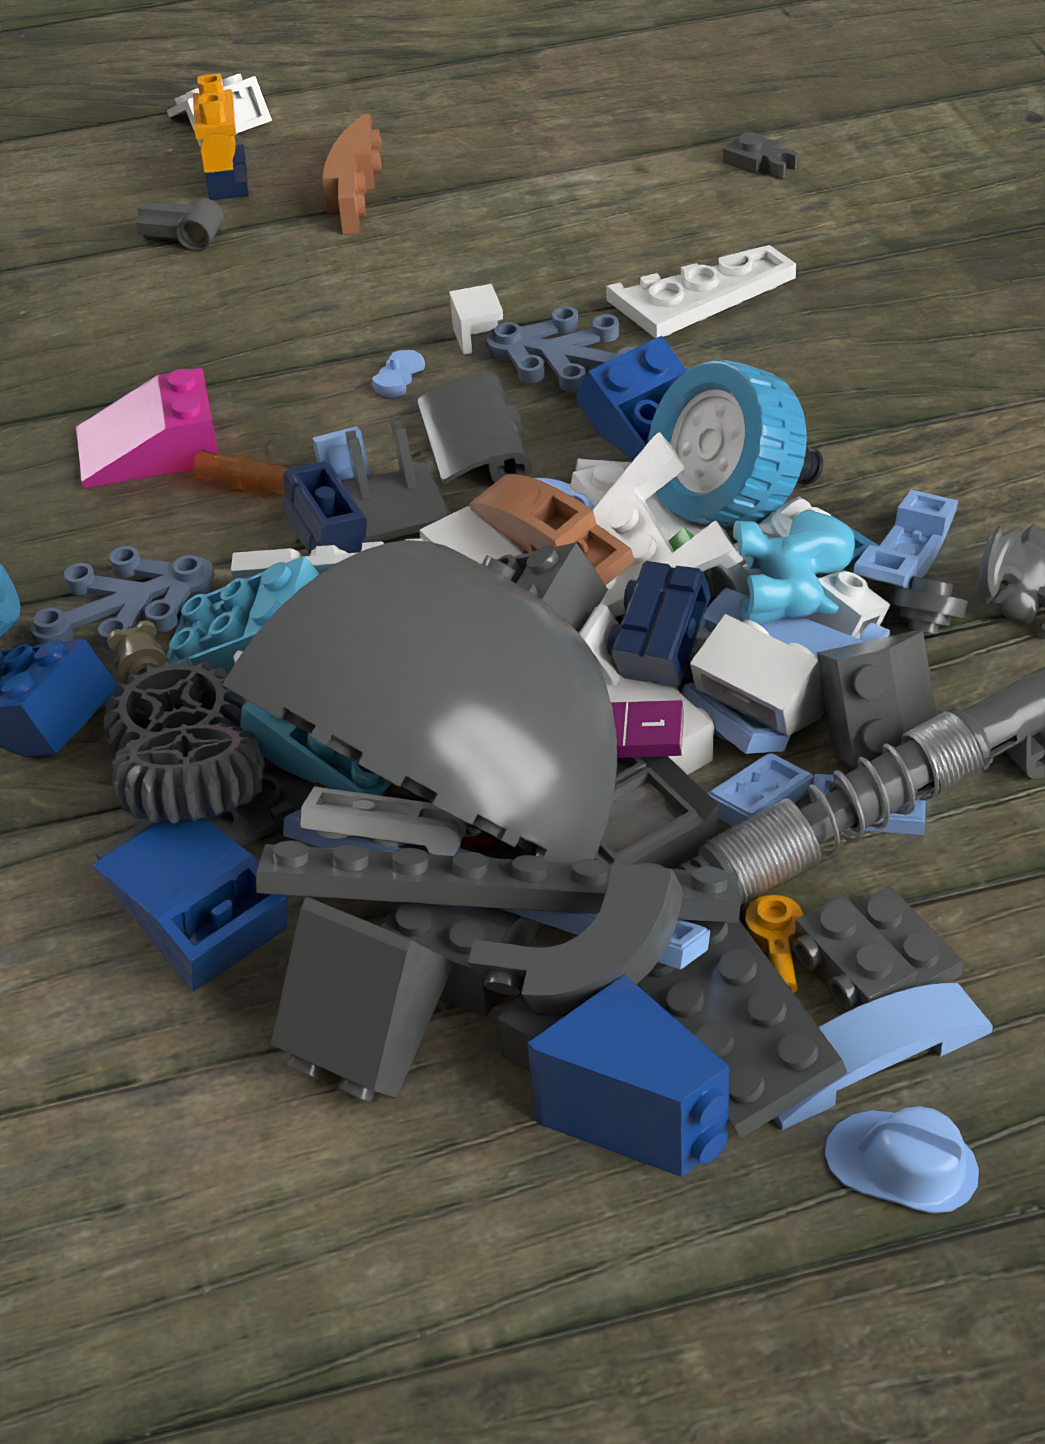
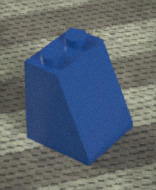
M625 974L528 1042L534 1116L542 1126L680 1177L684 1176L699 1163H710L725 1148L728 1142L729 1065Z

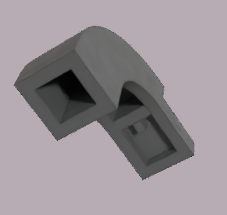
M612 862L602 907L591 925L580 935L563 944L543 948L473 939L468 964L489 990L506 995H519L521 988H523L521 995L537 1015H568L624 974L637 985L653 969L665 952L675 931L684 891L673 869Z

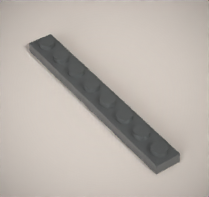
M283 841L276 845L265 844L256 871V893L598 914L605 898L611 865H606L601 861L593 859L563 863L547 862L541 857L531 855L520 856L515 859L487 858L483 854L476 852H462L449 856L427 854L415 848L385 852L369 851L362 846L353 844L341 845L336 848L308 847L306 844L298 841ZM641 863V864H637V865H643V866H651V867L665 868V867H663V866H661V865H659V864H655V863ZM709 866L699 867L693 871L673 869L684 891L678 919L739 923L741 901L738 873H726L722 869Z

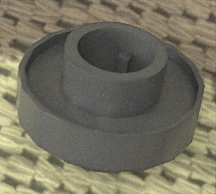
M912 577L910 589L893 586L889 604L901 606L899 616L909 618L907 628L938 634L939 625L950 626L952 616L965 617L968 600L951 597L953 584Z

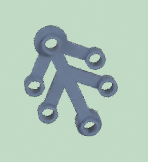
M569 306L556 308L552 312V320L526 327H521L513 322H504L490 330L486 336L487 347L492 351L493 357L499 361H512L517 368L520 381L524 383H537L544 378L543 359L537 355H529L528 352L540 354L559 378V387L566 392L579 391L586 377L585 368L580 364L570 363V361L600 366L636 348L625 347L616 354L583 347L598 342L616 340L619 336V320L613 315H599L593 319L592 328L575 332L579 327L578 311ZM557 333L567 334L549 340L543 339L544 337L554 335Z
M122 546L113 550L109 556L113 573L122 578L134 575L154 578L143 583L94 575L91 565L87 563L73 564L64 571L66 586L70 593L74 595L90 593L107 597L65 613L54 607L40 610L35 614L34 621L31 624L35 645L46 644L55 639H60L62 642L74 640L73 629L119 612L117 617L106 619L98 627L101 644L107 650L114 651L109 648L107 643L109 633L116 629L124 631L135 627L144 611L147 621L154 623L157 632L170 631L177 625V615L186 600L197 594L206 595L210 591L215 576L213 565L207 559L194 555L182 556L175 562L170 563L140 558L138 550L132 546ZM166 594L163 600L151 602L152 599Z

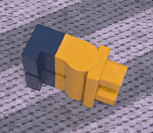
M221 74L198 76L199 93H193L194 130L196 140H201V155L209 199L220 200L249 196L244 144H235L236 123L232 89L224 90Z

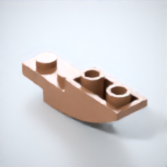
M371 114L361 115L343 131L333 144L324 165L322 180L327 214L340 213L343 235L359 233V217H366V190L375 189V173H382L380 129H372Z
M507 474L469 503L473 512L529 553L535 552L547 545L557 547L576 542L605 585L635 562L631 548L596 523L592 509L543 481L518 474Z

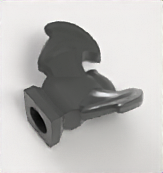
M1034 524L1023 533L1021 529H1012L1003 534V529L998 526L989 538L980 564L978 578L980 600L986 604L990 603L997 594L1000 583L1005 585L1006 587L999 593L994 603H998L997 609L1005 618L1012 621L1020 622L1025 620L1027 624H1031L1037 615L1038 608H1045V531ZM1045 620L1033 630V634L1039 639H1045Z

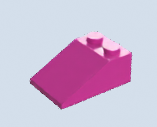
M203 368L192 370L178 369L168 374L157 375L76 427L83 489L220 465Z

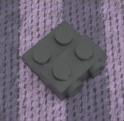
M890 885L855 904H852L845 895H842L796 919L795 939L792 946L797 960L805 970L809 972L814 971L828 986L835 1003L843 1011H851L861 1005L899 991L929 984L949 983L962 976L963 960Z

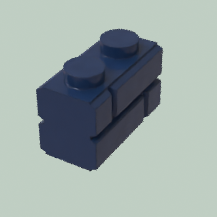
M323 461L289 468V470L284 472V491L286 494L283 496V514L308 553L311 554V551L316 549V546L335 545L338 549L347 553L361 552L362 543H366L363 538L366 537L367 518L331 465Z
M645 561L642 564L637 580H629L624 592V608L626 612L622 623H615L611 627L607 644L608 653L613 656L619 675L626 679L644 682L652 680L656 684L678 687L681 684L711 597L704 572L699 568L679 565L673 568L666 563Z

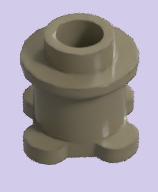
M141 621L136 627L124 631L120 629L113 630L107 636L109 648L115 651L113 658L114 666L125 685L128 683V674L142 675L145 673L146 664L153 668L164 666L168 659L161 645L155 641L154 637L157 634V629L151 621Z

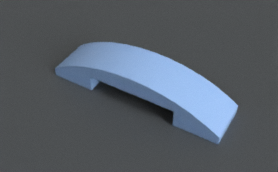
M910 490L898 506L895 526L879 547L869 545L855 563L853 573L862 578L910 589L912 577L923 578L935 560L957 510L958 500Z
M939 983L914 987L861 1005L819 1027L842 1058L847 1073L774 1118V1121L781 1130L791 1127L834 1107L837 1090L930 1047H933L941 1057L992 1033L993 1025L958 983Z

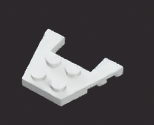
M660 432L649 441L593 509L596 523L629 546L635 561L606 585L608 591L600 604L606 605L614 618L626 612L624 608L626 585L631 579L637 580L642 564L645 561L666 563L673 568L676 565L699 568L703 572L719 564H722L727 569L743 560L726 531L716 520L679 549L673 550L645 503L648 497L686 469L670 443Z

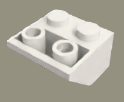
M724 614L690 662L697 690L786 736L816 722L825 712L818 659L810 650L798 643L786 644L771 637L762 626L754 621L744 620L741 622Z

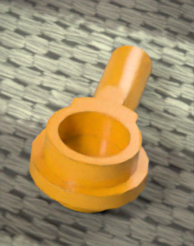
M771 894L759 897L751 902L747 908L745 925L754 941L760 945L762 952L768 953L771 964L791 991L795 993L797 991V983L791 950L793 949L792 943L795 939L796 919L804 914L801 907L793 899L783 895Z

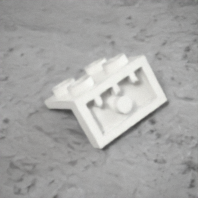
M236 74L222 80L224 90L232 89L236 134L272 121L255 76L243 80L241 74ZM198 88L175 98L177 105L167 110L169 118L187 112L193 130V93H199Z

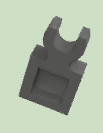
M744 132L723 148V163L754 174L764 169L772 177L784 179L786 177V167L793 170L797 169L798 153L790 149H778V142L764 138L758 133Z

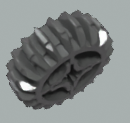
M188 657L181 664L174 665L167 659L164 666L153 668L146 664L144 674H128L127 685L114 687V697L106 701V715L103 716L105 721L103 728L110 751L116 759V753L126 747V744L131 740L142 739V736L146 733L160 732L164 727L172 729L180 727L182 724L193 726L202 722L206 725L223 723L227 727H240L241 709L245 704V699H242L240 695L222 685L227 678L224 668L212 669L208 660L194 666Z
M202 722L193 726L182 724L177 728L169 729L164 727L160 732L146 733L142 736V739L131 740L127 743L126 747L116 753V759L112 761L114 773H112L113 787L119 803H121L122 810L131 813L134 818H148L150 822L154 823L162 820H170L173 824L180 820H192L195 822L198 818L207 816L215 818L218 813L223 811L233 812L237 809V805H244L252 801L253 796L262 791L261 784L264 782L263 771L265 766L263 753L259 750V743L255 740L254 734L243 731V728L238 726L227 727L223 723L206 725Z

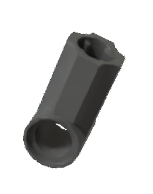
M198 198L191 205L142 201L138 207L136 226L138 235H143L146 239L179 241L189 250L203 251L208 247L224 221V214L217 203L206 198Z

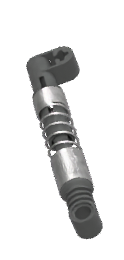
M1045 667L1036 670L963 711L952 708L903 734L901 745L894 748L885 743L882 748L883 755L870 762L860 757L858 759V768L846 775L836 770L833 774L834 781L829 784L830 793L825 796L817 786L810 784L808 791L812 803L798 809L791 799L785 798L770 806V808L768 807L741 822V824L738 823L726 832L718 834L698 848L697 856L690 860V864L685 862L678 866V870L693 871L699 867L709 866L722 869L726 873H738L740 906H744L746 903L751 902V900L756 899V897H760L771 889L819 864L821 854L830 857L837 854L840 844L839 836L846 841L854 843L861 841L865 828L870 826L882 829L887 826L890 814L896 813L906 816L911 813L914 802L917 799L931 802L937 796L940 797L980 775L982 771L989 768L990 759L1002 752H1005L1032 779L1045 777ZM909 804V807L903 811L899 810ZM884 818L882 823L874 824ZM850 828L852 831L859 832V835L851 838L842 832ZM834 837L835 846L833 850L828 852L819 847V844Z

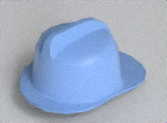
M915 1106L903 1108L896 1113L871 1110L853 1114L839 1122L827 1137L825 1158L830 1172L844 1186L865 1195L898 1203L914 1210L935 1214L951 1212L966 1204L978 1187L979 1168L973 1152L964 1143L959 1129L950 1118L932 1108Z

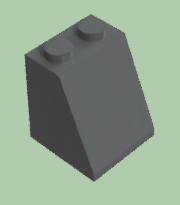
M306 896L299 913L270 1045L290 1053L291 1055L286 1065L320 1079L324 1069L342 1076L337 1088L361 1099L372 1102L376 1092L397 1098L455 962L413 940Z

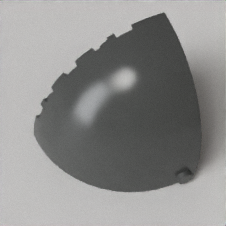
M407 540L372 547L343 559L299 589L273 614L240 655L222 684L273 716L284 719L310 733V737L355 761L359 760V765L399 787L400 785L429 800L436 807L471 825L479 827L514 847L517 845L531 853L536 851L537 854L535 856L541 857L547 862L574 863L583 859L594 860L609 819L617 771L616 728L613 708L605 680L585 641L569 621L550 604L511 581L515 570L486 555L481 564L445 545L429 541Z

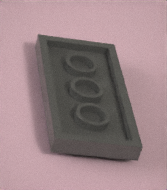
M684 920L710 930L708 950L681 970L657 962L653 969L637 985L729 1065L728 1121L741 1139L847 1073L842 1058L740 920L739 923Z

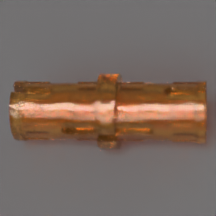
M199 449L194 458L193 475L197 479L203 478L229 483L236 490L245 491L247 487L277 492L283 495L286 494L284 491V472L289 470L290 466L253 460L251 455L239 453L235 457Z

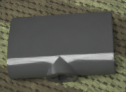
M479 372L462 376L430 390L418 399V408L442 485H446L469 470L487 464L494 482H497L507 474L529 476L531 463L523 443L520 413L516 404H509L501 379L496 374Z

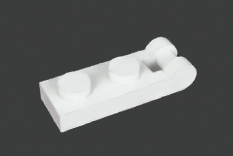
M314 787L301 807L300 828L317 830L320 836L326 838L341 839L353 835L373 838L375 843L384 846L397 847L406 843L424 845L429 853L433 855L454 856L458 851L469 823L428 802Z

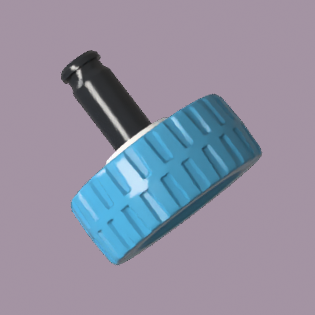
M711 360L688 369L667 390L651 424L648 443L660 432L670 443L686 468L657 490L656 493L661 502L673 514L694 523L709 526L716 520L723 529L733 530L736 521H751L758 524L767 518L772 511L775 512L785 503L797 482L803 485H810L820 477L823 471V457L820 451L813 447H806L805 417L793 390L781 378L750 365L727 360Z

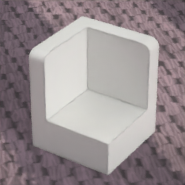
M492 284L449 292L453 330L463 355L472 353V334L488 332L498 325L499 320L503 319V310Z

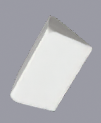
M599 604L591 613L579 635L583 638L594 656L605 683L616 685L622 675H619L613 656L608 653L607 644L611 627L615 623L618 624V622L606 605Z

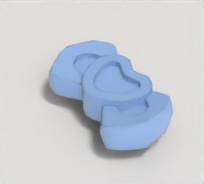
M414 350L393 352L386 361V366L381 368L379 374L372 378L373 389L378 395L387 399L403 396L406 394V385L412 382L411 374L424 370V358Z

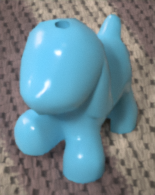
M804 510L792 520L789 536L770 538L762 533L761 528L755 522H735L733 540L738 542L740 555H745L747 566L750 569H760L762 573L750 575L747 578L750 597L741 598L740 617L742 622L744 620H751L761 626L784 617L800 618L816 612L831 615L839 610V606L824 595L822 585L816 576H827L842 571L853 559L855 539L854 533L848 525L833 516L813 510Z

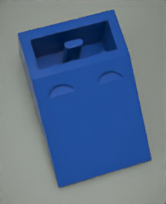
M661 335L589 370L575 400L598 433L634 461L648 444L651 424L663 396L670 386L687 370Z
M55 639L42 645L30 646L28 643H25L13 649L0 650L1 748L23 757L57 754L114 693V687L118 685L86 639L64 642L60 639Z
M198 818L195 822L192 820H180L175 824L171 823L170 820H162L92 864L96 873L193 992L287 929L288 896L256 893V871L259 862L252 854L205 818Z

